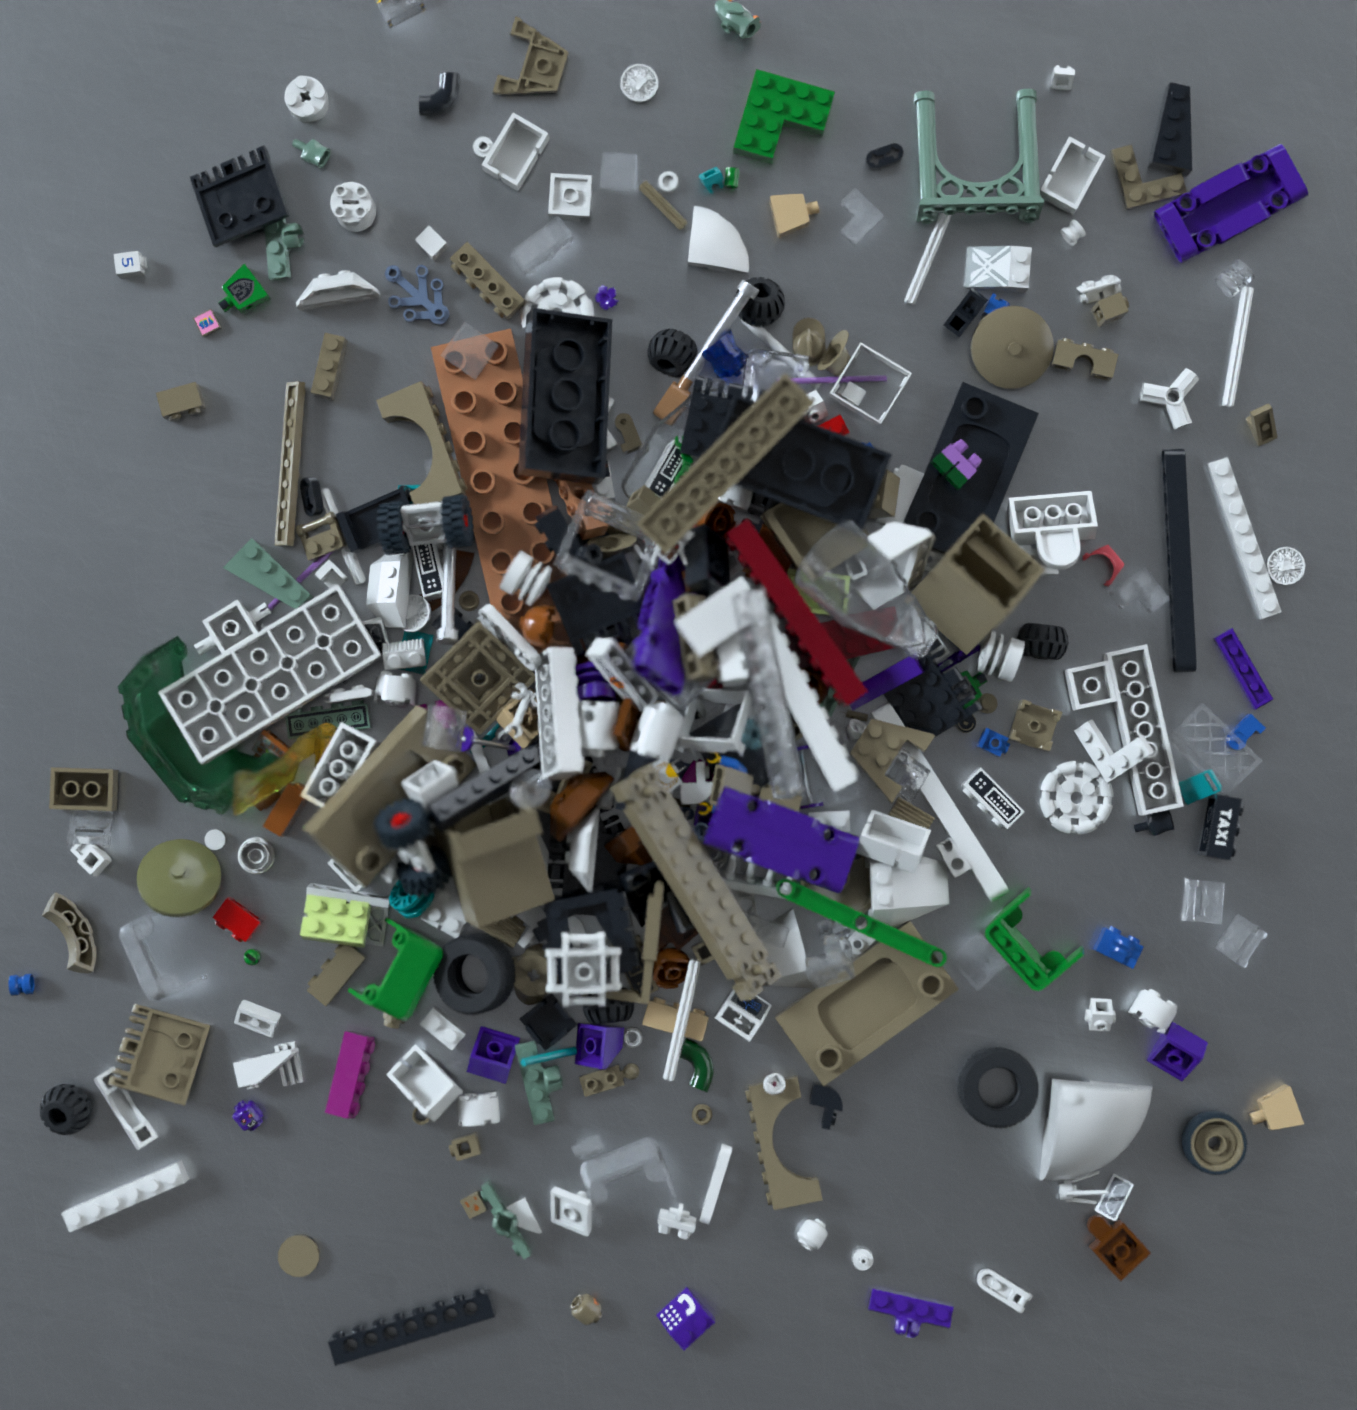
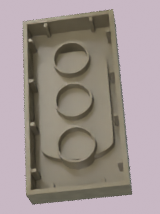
M415 706L302 829L356 883L366 888L398 853L394 848L389 850L387 846H383L376 832L374 821H376L375 818L377 815H380L379 812L382 809H387L386 806L388 804L392 806L394 801L398 800L400 803L402 799L410 801L401 782L436 760L453 768L460 784L477 764L466 752L460 751L458 743L426 709Z
M911 921L897 928L924 941ZM877 942L774 1017L822 1085L825 1086L958 991L959 988L943 966L934 967L886 944ZM933 953L931 956L932 962L939 963V960Z

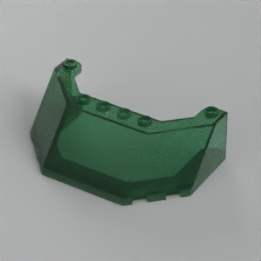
M176 636L143 655L118 685V692L122 694L124 704L121 705L123 719L127 720L128 730H126L127 739L179 802H190L194 804V807L204 810L213 809L216 810L217 814L223 815L271 777L283 764L271 752H266L259 758L238 752L235 747L206 765L200 764L158 693L184 677L182 661L187 657L188 650L186 644L179 636Z

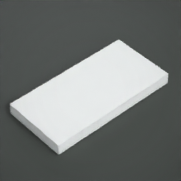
M741 576L675 621V624L700 657L763 614L766 609Z

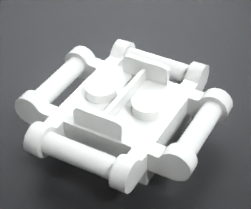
M604 932L575 935L562 933V949L550 948L545 950V956L548 957V984H546V992H563V1007L595 1004L605 1006L606 991L621 990V983L619 982V955H621V948H605ZM598 942V948L569 949V943ZM605 956H611V983H605ZM556 957H562L563 984H556ZM598 993V996L569 997V994Z

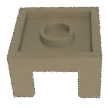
M1024 699L1020 700L1008 740L1050 752L1053 741H1051L1057 722L1060 721L1062 712L1032 704L1033 702Z

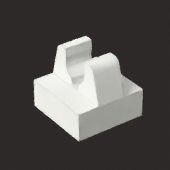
M1056 65L1052 75L1051 89L1071 90L1075 69H1072L1070 66H1067V69L1060 68L1059 65Z

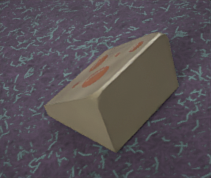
M479 1191L460 1200L469 1219L488 1210Z

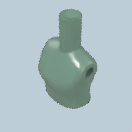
M295 139L292 143V146L302 151V160L319 168H322L327 163L331 155V150L322 146L315 139H312L307 144L298 139Z

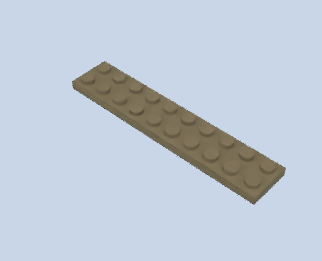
M784 373L636 525L666 554L815 402Z

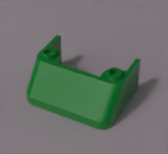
M1028 887L1006 905L986 927L985 936L1032 990L1040 991L1084 956V948L1081 945L1067 958L1055 950L1047 952L1044 956L1037 952L1015 927L1023 917V912L1019 905L1031 896L1032 889Z
M386 917L385 921L397 928L393 935L392 943L399 951L380 987L371 984L366 987L364 992L349 987L348 992L385 1014L401 1021H407L412 1016L441 961L443 950L439 945L411 927Z

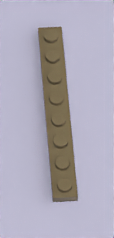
M300 381L286 383L274 546L281 547L293 546L295 539L294 530L305 397V382Z

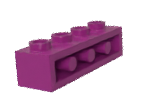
M354 1031L344 1032L325 1113L346 1119H353L359 1113V1100L365 1090L364 1080L370 1070L369 1060L375 1049V1037Z

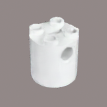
M346 182L334 188L330 204L331 210L340 225L353 232L364 231L370 227L375 220L376 207L366 187L360 183Z
M579 701L578 716L581 719L579 733L582 738L581 748L587 749L588 756L605 757L606 749H617L618 742L613 736V727L617 724L619 718L618 702Z
M659 702L648 706L645 705L630 749L668 763L682 729L684 719L675 707Z

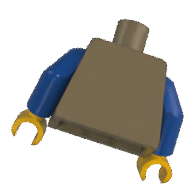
M709 752L716 755V760L710 761L707 759V761L711 764L719 762L720 765L716 764L709 803L705 801L699 803V805L707 806L706 811H699L701 815H706L708 812L714 813L720 794L725 786L753 797L759 796L760 786L753 784V776L748 774L747 768L739 760L724 755L720 757L717 752Z

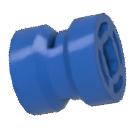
M25 974L22 977L10 975L9 992L11 996H17L20 993H25L26 995L34 993L35 982L32 974Z

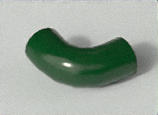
M686 1038L681 1048L680 1058L690 1062L693 1066L694 1071L689 1085L708 1093L714 1075L712 1058L704 1047Z

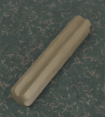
M644 181L639 186V190L679 230L687 225V221L648 181Z

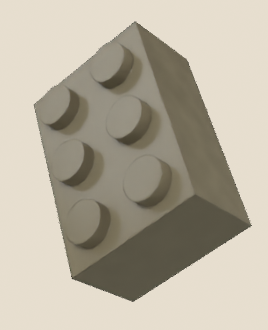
M51 767L49 809L117 811L119 770Z

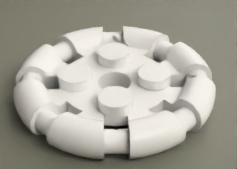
M560 277L542 280L543 283L537 286L535 284L525 295V303L523 308L520 309L523 329H526V315L531 310L532 304L537 305V308L559 309L562 312L594 316L593 303L591 299H588L585 289L572 280L569 282ZM560 289H567V295L559 293ZM548 290L550 295L543 298L541 293ZM577 299H579L582 303L578 307H576L575 303L573 302Z
M1068 761L1056 766V770L1047 774L1040 789L1042 796L1039 801L1044 817L1052 822L1051 825L1055 829L1066 834L1077 833V835H1084L1095 831L1098 825L1105 823L1112 811L1113 805H1111L1114 793L1111 783H1107L1098 768L1088 762L1076 763V761ZM1075 771H1082V778L1075 777ZM1062 775L1066 780L1060 785L1057 779ZM1094 778L1099 782L1096 787L1090 783ZM1050 791L1056 792L1055 800L1050 799ZM1074 792H1079L1082 796V800L1078 804H1074L1071 801V795ZM1097 796H1104L1103 804H1097ZM1058 808L1063 813L1059 818L1054 813ZM1093 812L1096 817L1090 820L1087 816ZM1071 818H1078L1077 825L1071 824Z

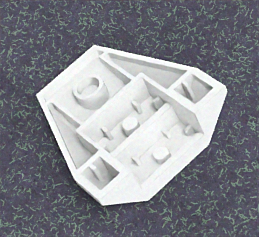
M922 856L917 871L914 874L897 868V864L891 866L865 857V868H869L872 909H868V916L896 927L949 904L947 865L945 862Z

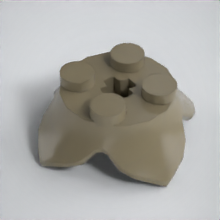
M542 943L528 947L521 956L512 957L516 969L515 994L525 1005L537 1004L547 994L555 993L546 992V984H548V957L545 956V952L541 947L544 945ZM532 969L537 970L536 974L539 975V979L535 978V981H532L531 977L528 976V972H532ZM556 973V984H560Z

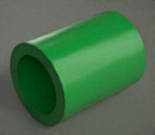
M735 167L725 168V188H738L740 169Z

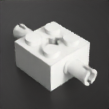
M237 599L204 619L202 622L210 636L194 644L195 648L198 649L197 652L202 656L217 646L220 652L224 653L259 632L256 622L272 613L268 608L269 606L264 602L249 611L245 608L242 601ZM231 624L237 626L235 628V633L229 632V630H231Z

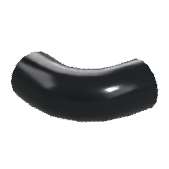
M454 72L441 73L439 75L438 91L431 95H419V116L441 114L453 105L459 93L460 74Z

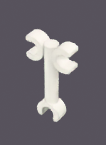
M523 683L515 685L521 691V694L514 692L511 696L515 700H522L513 722L505 728L506 734L511 731V728L515 730V739L522 734L520 725L528 705L532 709H537V703L534 698L537 699L536 692L533 693L531 690H528Z

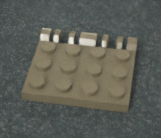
M134 1004L131 1013L147 1017V1019L130 1016L129 1021L144 1025L142 1032L133 1028H126L125 1033L140 1037V1041L123 1037L119 1052L134 1056V1059L117 1056L116 1060L119 1063L131 1065L129 1072L113 1068V1074L127 1077V1080L110 1076L108 1085L185 1106L211 1025Z

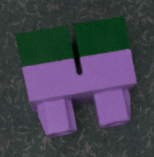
M962 439L953 445L950 444L930 462L942 476L958 463L945 476V479L957 491L977 471L976 468L982 462L975 453L968 460L961 455L968 448Z

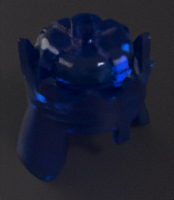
M731 328L723 337L702 352V356L711 363L717 378L720 377L721 379L724 377L735 376L737 378L742 374L741 369L746 365L744 359L746 357L749 358L737 346Z

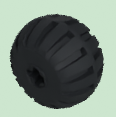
M753 277L746 280V282L757 288L759 293L754 300L749 298L738 316L744 322L746 321L747 324L751 326L753 324L755 327H760L761 325L764 327L774 323L781 316L785 308V297L782 289L769 278Z
M668 328L659 331L652 337L647 353L650 364L658 372L670 377H682L698 354L696 343L689 335L684 334L680 330Z
M1026 623L1019 630L1017 636L1018 640L1025 642L1022 655L1038 659L1059 660L1066 653L1069 644L1067 632L1060 626Z
M588 993L587 996H598V993ZM605 998V1006H598V1004L583 1005L584 1015L588 1022L593 1025L627 1021L631 1018L634 1011V1002Z
M60 1084L52 1087L45 1093L40 1103V1117L44 1121L43 1124L50 1128V1131L58 1135H72L81 1131L87 1125L91 1117L92 1106L90 1099L87 1098L88 1095L85 1092L83 1093L81 1088L72 1084Z

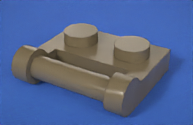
M332 511L326 513L325 517L295 527L308 561L346 547L337 517ZM327 524L330 525V530L309 537L308 532Z

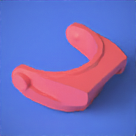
M1105 545L1090 554L1087 552L1082 556V559L1085 561L1095 554L1105 555L1110 559L1114 569L1113 575L1103 584L1105 587H1108L1113 583V580L1125 564L1109 545Z

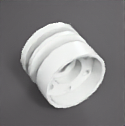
M520 551L504 576L500 589L510 595H513L520 589L519 600L523 601L527 594H529L526 604L532 606L546 589L552 568L547 566L541 573L543 563L539 562L535 568H532L531 565L534 558Z
M990 631L987 638L983 641L978 655L977 672L983 673L986 665H988L987 675L990 676L994 669L998 668V679L1012 682L1023 654L1025 642L1011 637L1007 645H1004V635L1000 634L995 642L996 632Z

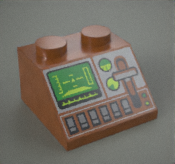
M263 730L252 747V750L255 752L253 756L262 763L264 761L271 765L269 769L278 776L280 774L286 776L302 757L270 730Z

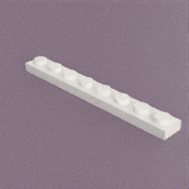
M1226 457L1208 463L1207 467L1260 619L1281 613V608L1229 459Z

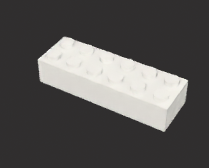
M550 647L539 654L542 663L535 668L542 779L566 780L582 772L584 765L583 758L581 757L582 738L579 733L581 719L578 716L579 697L576 691L578 678L575 675L576 656L574 655L573 648Z

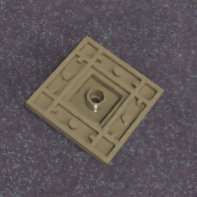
M480 621L420 678L426 687L479 735L498 718L505 707L515 700L511 696L514 692L521 694V691L515 687L516 684L523 683L528 689L536 681L535 673L528 669Z

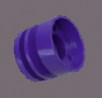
M593 662L575 666V675L578 678L576 691L579 701L616 702L615 690Z

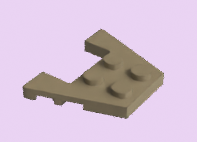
M515 16L510 35L529 41V47L519 79L515 80L497 75L493 94L557 93L569 52Z
M871 719L851 750L850 756L892 804L902 786L885 776L886 771L905 742L910 743L925 753L935 735Z

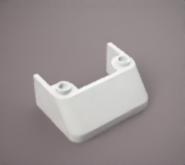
M898 522L886 524L883 529L868 537V540L885 556V559L881 563L874 564L870 569L869 578L856 585L853 590L876 611L913 589L922 579L935 535L928 529Z

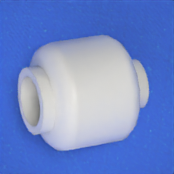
M819 1219L814 1221L806 1220L797 1233L798 1243L809 1251H812V1249L818 1250L828 1236L827 1231L824 1229L826 1225Z

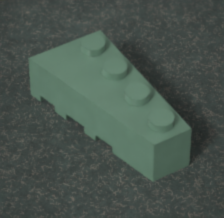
M252 538L223 567L225 570L294 609L315 598Z

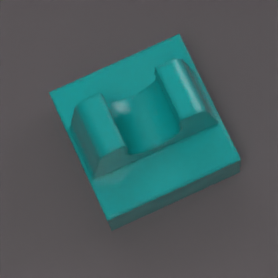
M717 167L698 175L701 183L711 194L713 193V184L717 183L720 189L724 187V177Z

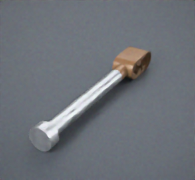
M742 279L738 285L739 293L678 383L674 381L654 409L653 414L668 425L674 421L690 397L691 392L688 390L695 381L696 375H699L749 298L754 300L759 293L757 288Z
M444 542L441 628L437 630L436 642L442 645H453L457 643L458 631L454 629L456 548H448L446 542Z

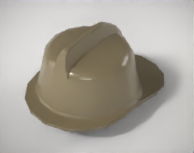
M814 318L801 319L793 328V354L804 366H816L826 351L825 330L823 325Z
M847 330L840 331L831 340L817 366L819 371L827 370L837 377L842 374L851 359L845 347L849 338Z
M617 533L592 538L587 544L594 543L600 547L602 561L622 552L625 548L631 547L636 543L637 538L630 533Z

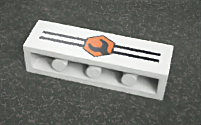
M599 638L595 640L586 655L623 701L624 698L633 699L642 712L645 705L654 704L659 696L645 678L633 670V663L614 639Z

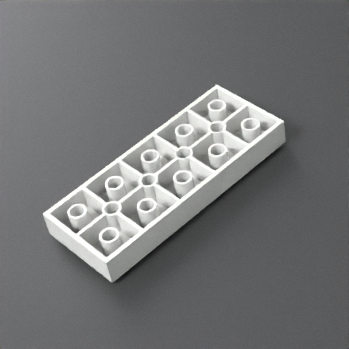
M337 584L158 693L200 764L206 765L380 660L383 656L343 589Z

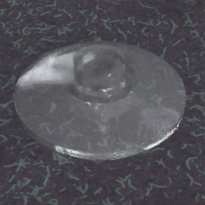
M524 771L513 780L510 787V796L519 807H537L548 798L551 791V782L542 771Z

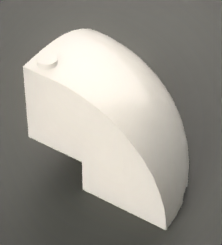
M1052 1079L1049 1118H1045L1039 1180L1059 1181L1081 1177L1098 1170L1115 1159L1127 1148L1140 1130L1148 1112L1153 1087L1090 1080V1082Z

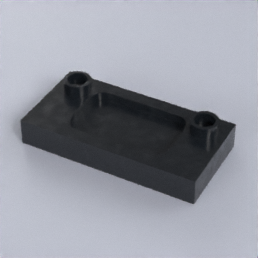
M534 307L526 315L518 475L596 485L605 479L613 319Z
M962 382L903 524L928 529L935 535L932 549L946 554L982 514L994 523L1039 413ZM962 439L968 448L961 455L968 460L975 453L982 462L976 468L977 471L957 491L945 479V476L958 463L942 476L930 462L950 444L953 445Z
M736 393L733 395L716 442L756 401ZM799 419L734 485L857 533H862L892 454L806 420Z

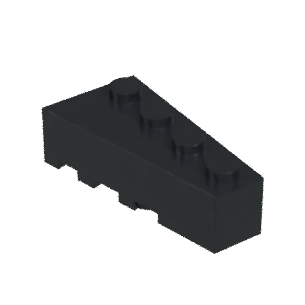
M1170 82L1166 87L1148 168L1175 174L1182 173L1183 176H1188L1192 172L1190 86Z

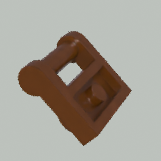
M624 698L623 704L619 707L617 724L613 727V736L619 743L618 748L620 750L630 752L631 740L637 720H640L641 711L633 699Z

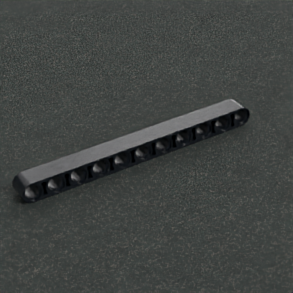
M1163 449L1162 477L1172 665L1174 673L1195 672L1197 659L1186 455L1184 449Z

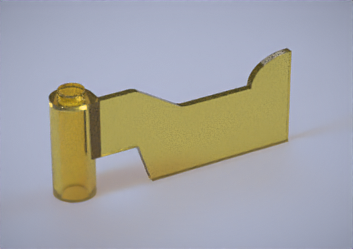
M330 723L321 724L299 737L280 760L254 775L249 771H244L235 775L234 814L237 816L285 787L288 783L293 782L300 762L315 754V769L336 733L337 727Z

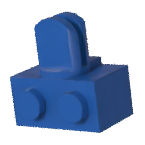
M1112 926L1109 929L1103 927L1093 950L1133 969L1144 946L1139 944L1140 940L1130 935L1126 938L1120 935L1122 931Z

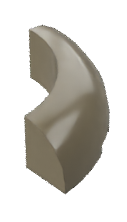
M55 892L48 901L42 917L54 923L65 937L69 951L67 969L79 973H92L96 961V946L91 925L72 901Z

